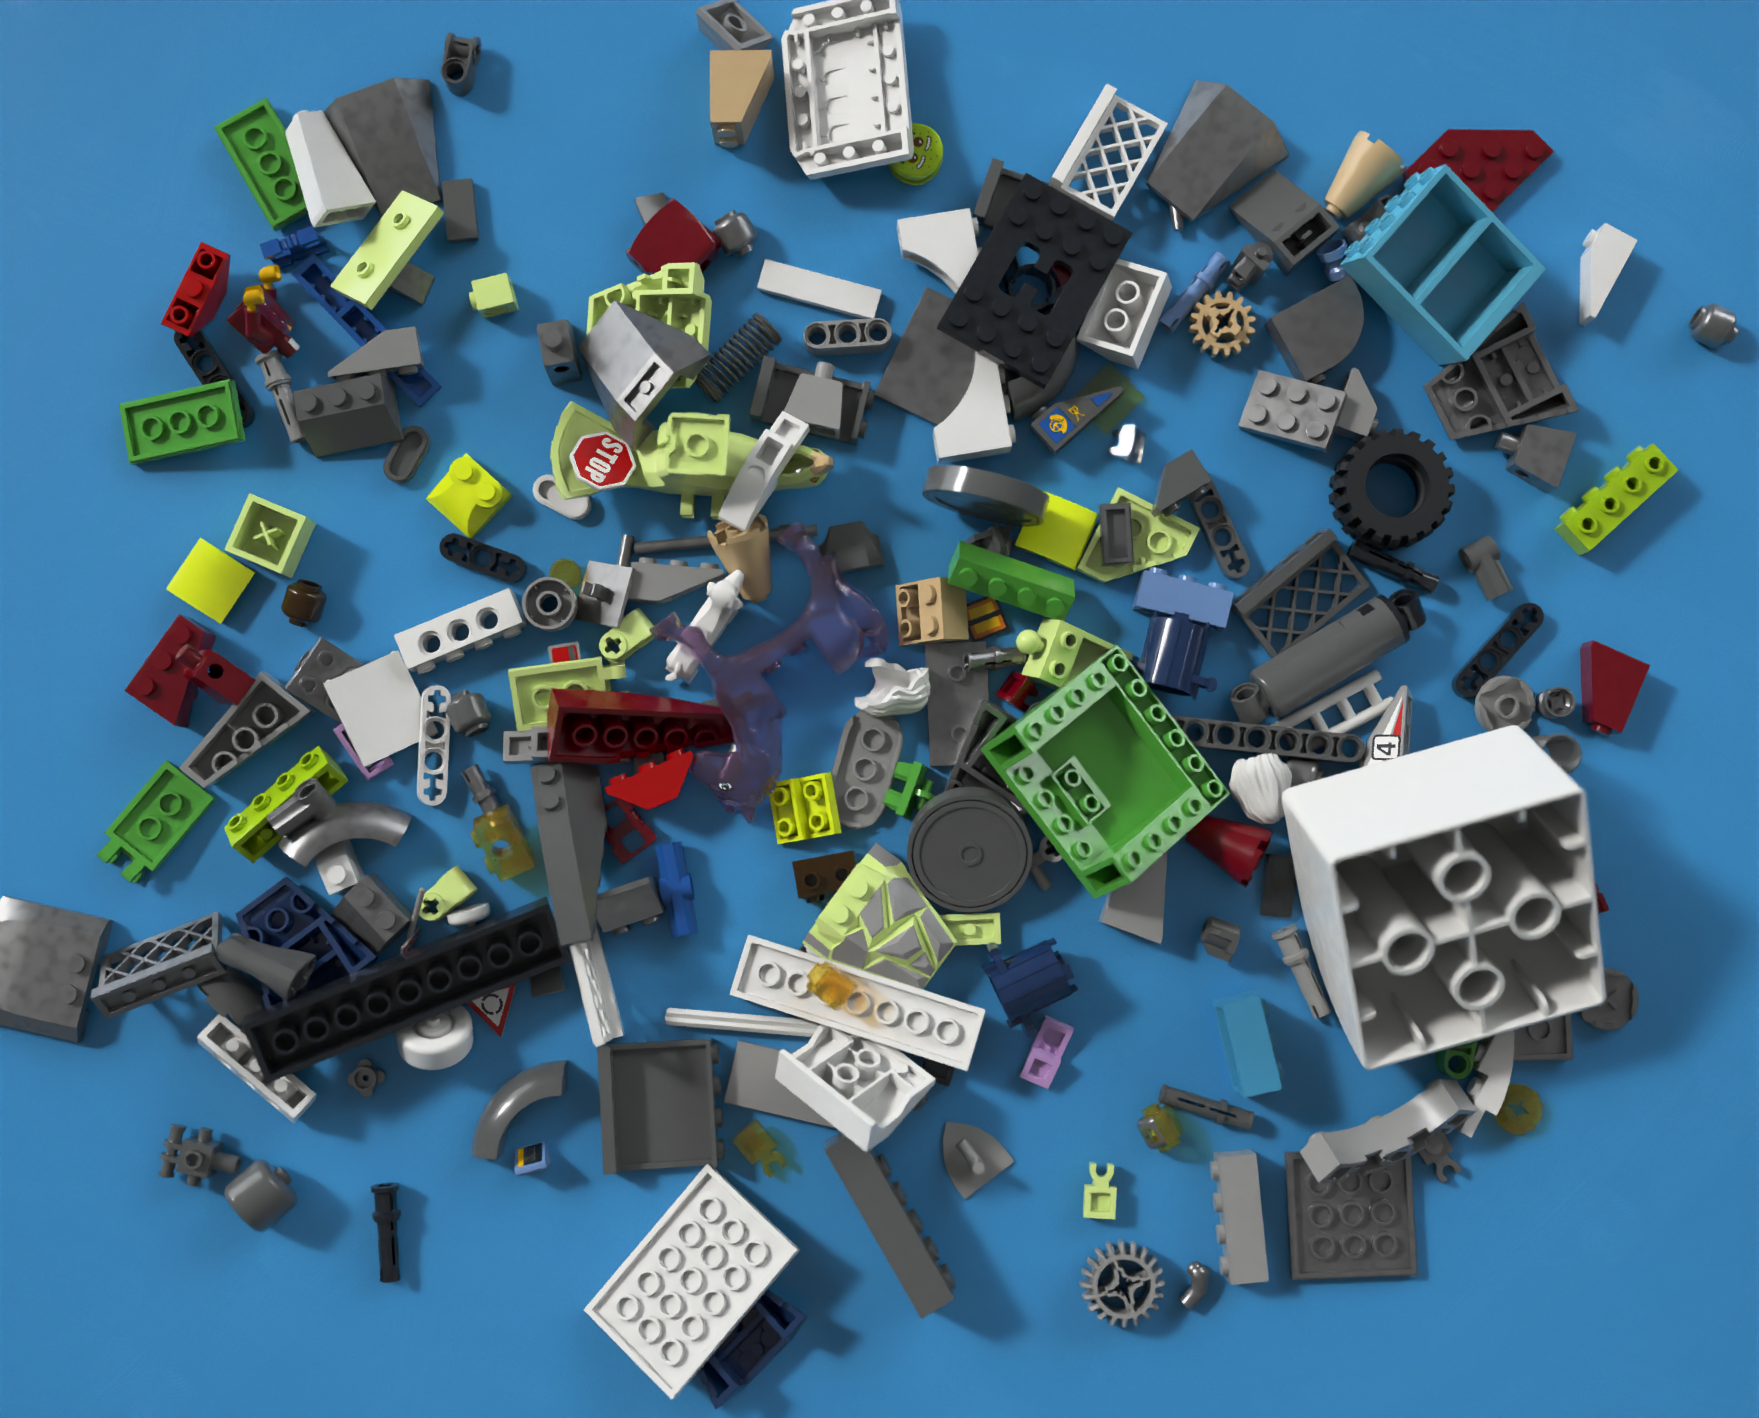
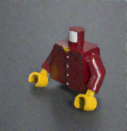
M269 265L259 271V278L264 287L262 285L246 287L243 301L239 303L226 321L263 354H267L275 347L288 359L300 346L288 335L295 325L294 321L276 301V288H273L272 282L281 281V269L279 265Z

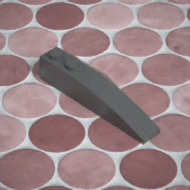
M550 762L530 767L544 864L561 948L591 942L594 940L598 907L597 892L601 882L600 868L605 850L603 846L604 835L607 833L608 825L600 771L598 768L567 762Z

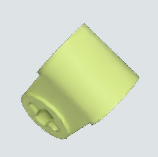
M637 608L622 619L620 628H612L603 635L599 642V649L605 659L611 663L625 661L638 649L650 643L658 635L659 631L642 610ZM614 642L618 645L620 651L618 653L610 651V643Z
M457 865L444 874L424 894L419 916L428 921L441 920L446 914L468 900L478 888ZM429 900L439 902L436 906L437 913H428L427 910L430 908Z

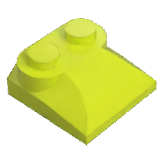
M466 453L463 457L457 458L452 462L449 472L427 496L426 500L468 538L473 539L513 495Z

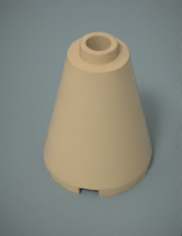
M1359 131L1354 137L1324 199L1327 205L1325 210L1337 220L1341 217L1348 219L1402 175L1407 168L1406 165L1400 166L1403 160L1393 149L1379 139L1376 142L1367 140L1370 134L1364 131Z
M762 514L757 515L758 519H754L745 533L724 521L715 525L716 532L712 533L710 530L707 532L709 542L728 574L730 575L736 570H740L744 574L740 594L743 599L750 600L752 603L764 601L772 591L769 525L766 516Z

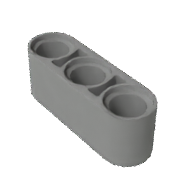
M880 318L818 321L810 323L805 328L803 338L805 349L813 356L880 353L889 348L892 329L886 320ZM875 330H881L886 334V337L882 341H874L870 334ZM844 332H852L856 336L855 340L851 343H844L839 337ZM813 334H822L826 339L822 344H812L809 339Z

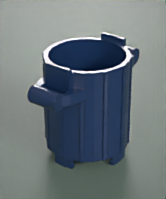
M1155 610L1153 617L1150 619L1140 662L1131 661L1130 659L1129 661L1151 689L1179 696H1192L1193 700H1196L1199 688L1206 689L1208 692L1215 691L1217 688V680L1215 678L1199 676L1210 634V622H1206V627L1204 628L1194 624V621L1189 619V614L1175 611L1174 616L1169 618L1157 617L1158 611Z
M1055 938L1044 940L1004 960L1001 957L1002 952L996 943L991 942L986 946V951L993 960L982 965L981 968L985 974L987 973L1008 1017L1006 1022L1010 1029L1021 1024L1025 1034L1029 1037H1034L1037 1034V1028L1029 1015L1078 991L1075 984L1069 986L1068 980L1074 978L1069 964H1065L1058 951L1053 952L1051 946L1057 944Z

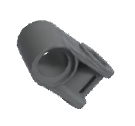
M449 32L446 36L441 75L448 90L453 95L464 96L473 88L476 68L481 56L480 37L475 36L473 39L457 37L452 32ZM463 74L460 79L452 80L454 75Z

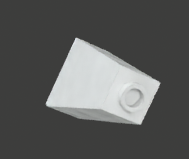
M303 110L296 113L285 133L313 227L364 219L376 201L322 110L311 112Z

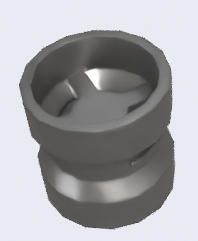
M1553 687L1543 690L1535 699L1537 713L1546 719L1565 717L1574 710L1576 705L1573 693L1565 687Z

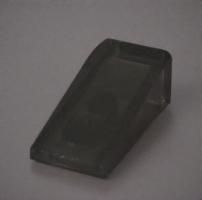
M1264 854L1260 915L1291 918L1297 881L1292 856Z

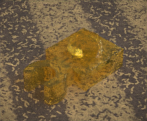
M755 1119L732 1138L733 1143L752 1165L758 1160L762 1162V1169L766 1176L770 1178L773 1176V1170L768 1166L770 1162L777 1161L783 1168L786 1166L784 1156L780 1152L772 1151L777 1146L775 1139L758 1119Z

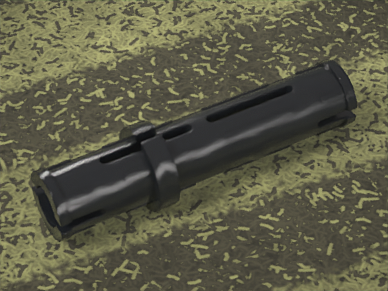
M1354 539L1348 549V558L1398 579V583L1404 586L1409 584L1431 595L1439 582L1438 576L1415 567V563L1410 561L1406 563L1356 539Z

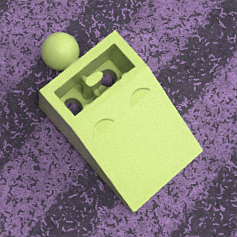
M1042 618L1038 632L1024 630L1016 639L1017 648L1022 653L1029 654L1021 674L1055 690L1059 689L1115 646L1067 622ZM1120 648L1126 657L1132 661L1134 654Z

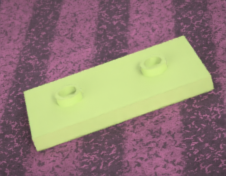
M402 190L330 287L337 293L372 310L443 216L444 212L437 205Z

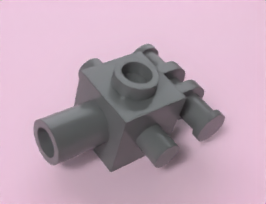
M176 1123L170 1124L169 1139H165L163 1146L167 1147V1151L161 1152L160 1156L163 1163L161 1170L158 1172L159 1176L174 1178V1169L177 1164L176 1172L189 1174L186 1184L198 1187L201 1177L208 1178L216 1174L217 1171L232 1175L238 1173L242 1160L241 1156L222 1152L224 1143L211 1140L213 1129L201 1127L198 1137L192 1136L182 1141L183 1133L186 1131L187 1126Z

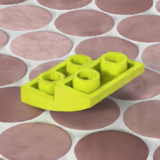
M1045 492L1050 498L1044 523L1039 526H1023L1015 546L1021 550L1044 557L1048 562L1075 571L1099 515L1076 503Z
M200 537L166 590L221 624L255 572Z
M831 772L767 784L777 844L842 833Z

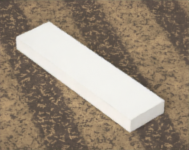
M767 259L764 261L757 290L862 319L875 318L882 294L880 289Z

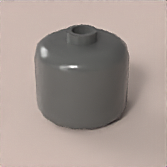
M265 1160L253 1162L231 1181L224 1191V1196L233 1210L249 1227L257 1232H264L294 1207L297 1200L296 1193L289 1184L292 1181L290 1175L281 1166L276 1169Z

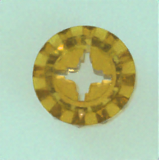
M1511 1084L1508 1086L1498 1115L1493 1114L1503 1130L1512 1134L1525 1135V1133L1535 1130L1536 1125L1543 1119L1542 1108L1544 1105L1540 1101L1538 1093L1530 1087L1522 1084ZM1520 1101H1523L1522 1107L1529 1111V1114H1519L1518 1118H1515L1516 1112L1512 1108L1507 1107V1105H1519Z

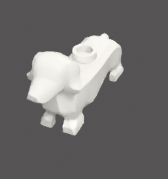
M734 571L717 584L713 582L708 583L706 594L709 598L701 607L679 643L667 657L665 669L671 672L665 677L667 681L672 682L681 679L690 685L699 671L697 667L700 661L720 638L727 625L732 622L739 612L738 609L743 607V603L737 598L744 580L742 571Z

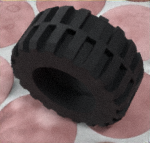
M1394 428L1388 433L1384 429L1375 432L1371 436L1364 437L1343 454L1344 456L1334 467L1335 474L1330 477L1329 487L1333 488V492L1328 495L1329 504H1335L1336 510L1332 512L1335 521L1341 519L1345 525L1341 528L1346 535L1352 532L1356 536V540L1363 544L1369 543L1370 547L1377 550L1387 548L1388 551H1393L1402 547L1407 548L1421 541L1440 527L1445 521L1444 515L1451 510L1453 502L1449 500V497L1455 494V485L1449 484V479L1454 476L1452 468H1445L1443 461L1447 458L1443 452L1437 454L1433 450V447L1436 445L1430 439H1427L1425 442L1420 441L1421 434L1414 431L1406 435L1403 429ZM1378 464L1395 465L1410 476L1416 490L1415 505L1410 513L1399 518L1390 517L1379 512L1371 504L1366 493L1365 483L1368 472Z

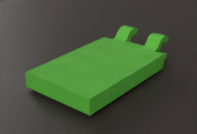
M166 760L104 832L111 839L99 851L97 857L106 864L109 862L113 865L123 852L133 861L124 869L121 876L130 883L134 882L137 884L144 876L147 868L153 872L160 868L217 799Z

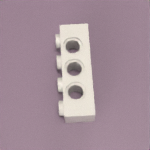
M507 588L395 634L394 637L407 669L423 674L435 669V663L445 659L447 662H453L465 656L464 652L474 647L476 651L488 648L493 645L492 640L504 636V639L517 636L522 633L521 628L528 625L514 591ZM490 614H496L498 617L497 625L492 629H486L484 626L485 618ZM464 625L468 626V637L463 641H458L456 638L457 629ZM438 637L440 639V647L436 652L430 653L427 644L430 639Z
M220 1014L197 1036L198 1043L293 1124L316 1100V1093L293 1074L266 1084L246 1035Z

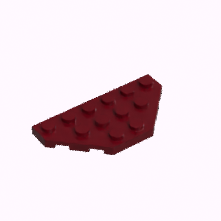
M1448 129L1403 173V186L1416 172L1421 174L1429 167L1434 169L1446 164L1493 212L1554 150L1533 130Z

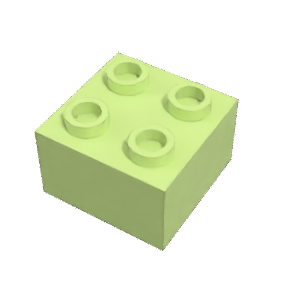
M249 493L224 550L292 579L316 522L306 516Z

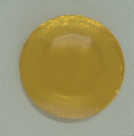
M563 558L552 564L549 576L564 581L573 589L581 580V570L574 561Z

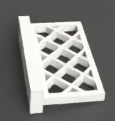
M1106 84L1052 175L1049 186L1113 221L1168 123L1115 95L1117 89ZM1115 107L1126 112L1129 120L1116 123L1112 113ZM1148 124L1157 129L1155 135L1142 138L1139 125ZM1132 127L1136 139L1122 142L1118 130ZM1112 131L1116 143L1102 146L1099 135ZM1139 146L1142 157L1129 161L1125 149ZM1119 150L1122 162L1109 165L1105 153ZM1099 155L1103 167L1089 170L1085 160L1086 157ZM1125 169L1129 179L1128 182L1115 184L1111 172ZM1105 173L1109 186L1095 189L1091 176ZM1085 178L1089 190L1079 192L1070 187V184L1073 180ZM1112 192L1115 201L1113 208L1110 209L1101 204L1098 195Z
M596 921L593 941L569 947L595 1047L604 1045L613 1038L625 1035Z

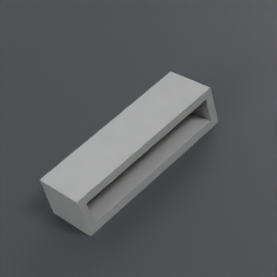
M1251 1149L1213 1152L1214 1161H1210L1209 1168L1212 1181L1216 1180L1217 1193H1213L1212 1198L1214 1211L1219 1212L1220 1224L1216 1225V1238L1218 1244H1222L1223 1256H1219L1221 1276H1225L1231 1285L1269 1282L1256 1153Z

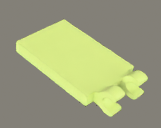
M601 656L508 669L517 732L531 730V727H547V713L552 688L611 691L610 679L626 677L625 662L619 661L603 665Z

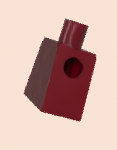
M185 644L175 657V659L187 667L182 675L220 704L238 706L256 681L213 650H200L198 652L190 645Z

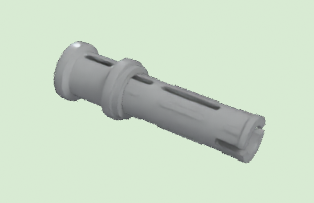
M278 350L269 351L267 354L262 353L255 358L256 365L261 366L266 379L264 382L265 388L272 392L291 444L302 443L306 441V438L297 421L294 396L290 388L292 378L289 374H286L281 361L283 355Z
M1296 924L1288 925L1273 932L1271 938L1277 941L1284 956L1282 961L1286 966H1290L1313 1018H1321L1331 1013L1332 1009L1326 1001L1318 980L1311 969L1307 959L1309 951L1307 948H1303L1296 933L1298 930Z

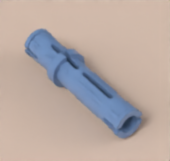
M1215 252L1200 272L1196 271L1192 276V282L1158 320V324L1162 325L1161 327L1166 332L1173 334L1175 329L1206 292L1212 291L1215 287L1214 283L1231 264L1227 257L1220 252Z

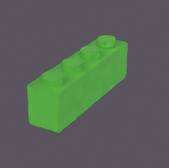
M960 540L948 566V584L1052 619L1065 621L1076 598L1074 579Z

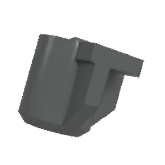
M1010 523L1001 527L994 524L984 532L971 536L965 542L1009 557L1014 545L1009 534L1014 529L1013 524Z
M1214 916L1208 917L1200 933V939L1207 954L1230 962L1241 937L1239 935L1240 926Z

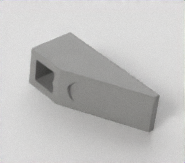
M415 326L383 331L328 371V377L332 381L337 380V382L379 373L387 377V373L399 371L400 375L418 373L417 368L425 367L419 331Z
M639 558V562H631V568L636 570L628 599L634 603L662 605L706 587L710 582L715 583L723 580L726 574L723 569H719L718 564L701 563L700 567H688V562L670 560V565L658 564L657 559Z

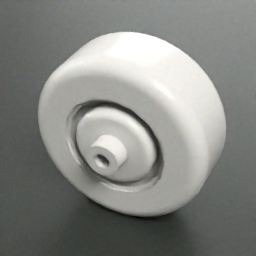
M462 1005L396 1031L397 1048L400 1056L411 1066L423 1070H440L457 1064L467 1056L472 1048L474 1039L471 1016Z

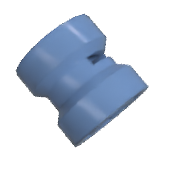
M1345 239L1329 241L1317 250L1320 262L1325 264L1324 273L1329 281H1338L1349 276L1340 266L1341 262L1347 257L1344 254L1348 248Z

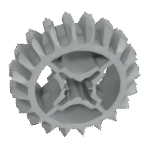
M1119 1239L1117 1249H1114L1111 1242L1108 1241L1105 1243L1107 1252L1103 1253L1099 1247L1095 1248L1094 1251L1099 1257L1097 1260L1089 1256L1086 1258L1087 1263L1092 1268L1081 1269L1082 1275L1089 1278L1079 1282L1081 1288L1089 1289L1081 1296L1084 1301L1092 1300L1087 1308L1090 1312L1098 1310L1096 1317L1099 1321H1102L1108 1315V1324L1110 1326L1115 1325L1117 1318H1119L1122 1328L1127 1327V1319L1130 1318L1133 1324L1138 1326L1139 1320L1137 1316L1142 1314L1146 1320L1150 1319L1147 1309L1150 1307L1157 1311L1159 1308L1153 1299L1164 1298V1294L1156 1289L1165 1286L1164 1279L1156 1278L1163 1273V1269L1161 1266H1154L1157 1262V1258L1154 1255L1146 1258L1148 1249L1145 1246L1137 1251L1136 1242L1131 1241L1128 1248L1125 1249L1124 1241ZM1119 1260L1134 1261L1140 1264L1144 1270L1140 1272L1136 1270L1126 1271L1121 1266ZM1110 1264V1277L1102 1281V1285L1097 1287L1101 1272ZM1118 1270L1121 1276L1124 1277L1127 1281L1125 1282V1290L1127 1296H1125L1123 1290L1120 1289L1118 1286V1279H1120L1117 1272ZM1144 1281H1147L1143 1295L1137 1302H1134V1291L1142 1286ZM1105 1295L1108 1297L1118 1296L1122 1298L1125 1307L1111 1306L1100 1297Z

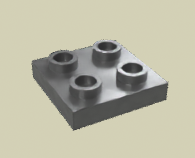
M320 636L312 649L308 650L299 660L294 674L286 684L285 689L339 722L340 718L323 683L357 669L364 664Z

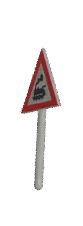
M423 887L419 889L407 933V941L401 947L400 954L413 950L421 930L420 926L416 930L415 927L425 894V888Z

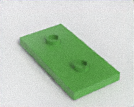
M267 98L214 126L215 131L275 232L308 214L286 137V129Z
M232 379L119 404L129 464L132 465L246 441L236 383Z

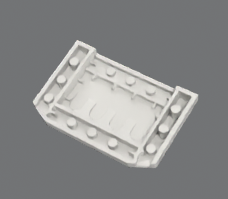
M829 0L793 9L791 14L793 17L789 30L784 31L781 39L789 145L791 153L810 180L912 159L914 143L900 1Z

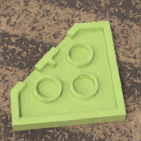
M1118 487L1109 504L1130 503L1134 564L1102 567L1100 525H1098L1076 570L1101 583H1106L1149 569L1150 567H1156L1183 558L1188 554L1200 528L1173 514L1165 517L1162 513L1154 518L1151 513L1153 504Z

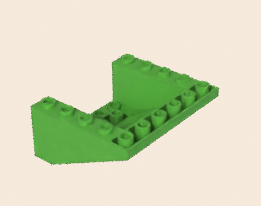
M1118 645L1104 653L980 749L1093 899L1132 883L1230 795V792Z

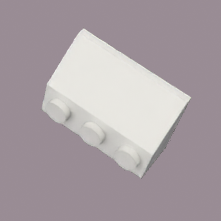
M1118 259L1090 307L1076 340L1112 362L1139 369L1172 289L1168 273Z

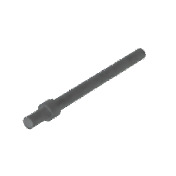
M792 524L780 525V528L769 529V541L781 540V543L794 542V539L818 536L817 524L792 527ZM708 535L634 543L636 555L712 547Z

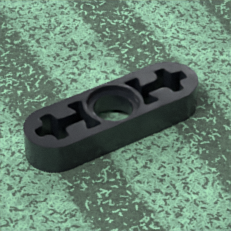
M455 533L446 535L440 542L439 548L442 556L455 564L508 583H518L527 574L526 563L515 554ZM456 541H459L458 545L470 551L468 562H465L467 556L460 552H455L451 556V551L447 549L448 545H454ZM482 550L489 551L492 556L490 564L485 567H480L475 562L477 553ZM502 555L500 561L508 565H512L513 561H516L519 572L512 573L511 577H509L508 571L497 566L498 556Z

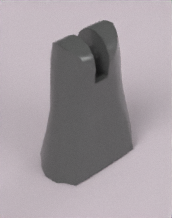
M233 933L215 949V955L220 962L252 975L286 1001H289L297 991H300L307 984L316 964V955L267 945L239 933Z

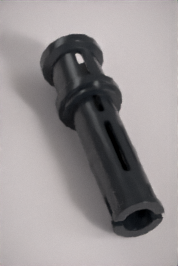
M395 1182L371 1186V1192L374 1193L375 1212L372 1213V1219L377 1223L380 1282L382 1283L396 1282L401 1279L397 1237V1220L400 1219L401 1210L397 1209L399 1183Z

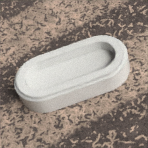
M543 475L533 485V495L540 504L571 520L584 519L591 511L589 496L563 501L556 490L555 477L553 475Z

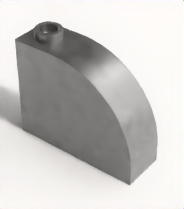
M1349 275L1270 317L1264 326L1294 379L1318 385L1327 379L1325 374L1337 367L1353 350L1359 340L1364 322L1362 298L1355 282Z

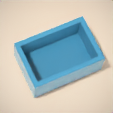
M1249 991L1212 999L1233 1090L1245 1098L1281 1090V1080H1284L1285 1077L1280 1061L1276 1062L1273 1049H1277V1043L1273 1031H1268L1265 1018H1269V1009L1266 1000L1261 999L1260 995Z

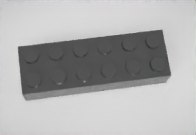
M842 1132L826 1140L824 1151L921 1319L954 1300L953 1289L956 1287L955 1279L946 1263L943 1265L939 1264V1251L930 1236L924 1238L922 1234L924 1231L923 1223L915 1209L913 1208L909 1211L905 1204L908 1203L906 1200L907 1196L898 1181L895 1183L891 1181L889 1177L892 1175L890 1172L891 1168L884 1155L880 1154L877 1156L873 1148L865 1152Z

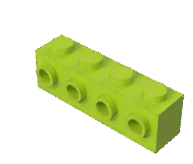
M1654 443L1645 448L1639 445L1625 457L1628 462L1622 468L1617 465L1603 477L1606 482L1601 487L1597 488L1594 486L1581 497L1584 502L1579 507L1575 508L1572 506L1559 517L1562 522L1554 530L1578 555L1592 550L1678 471L1675 465Z
M319 745L311 752L304 754L292 769L281 774L269 789L257 795L246 809L229 820L224 830L231 846L250 862L255 863L283 838L274 830L267 819V815L294 797L295 789L303 781L310 778H316L330 795L334 794L348 781L339 763Z

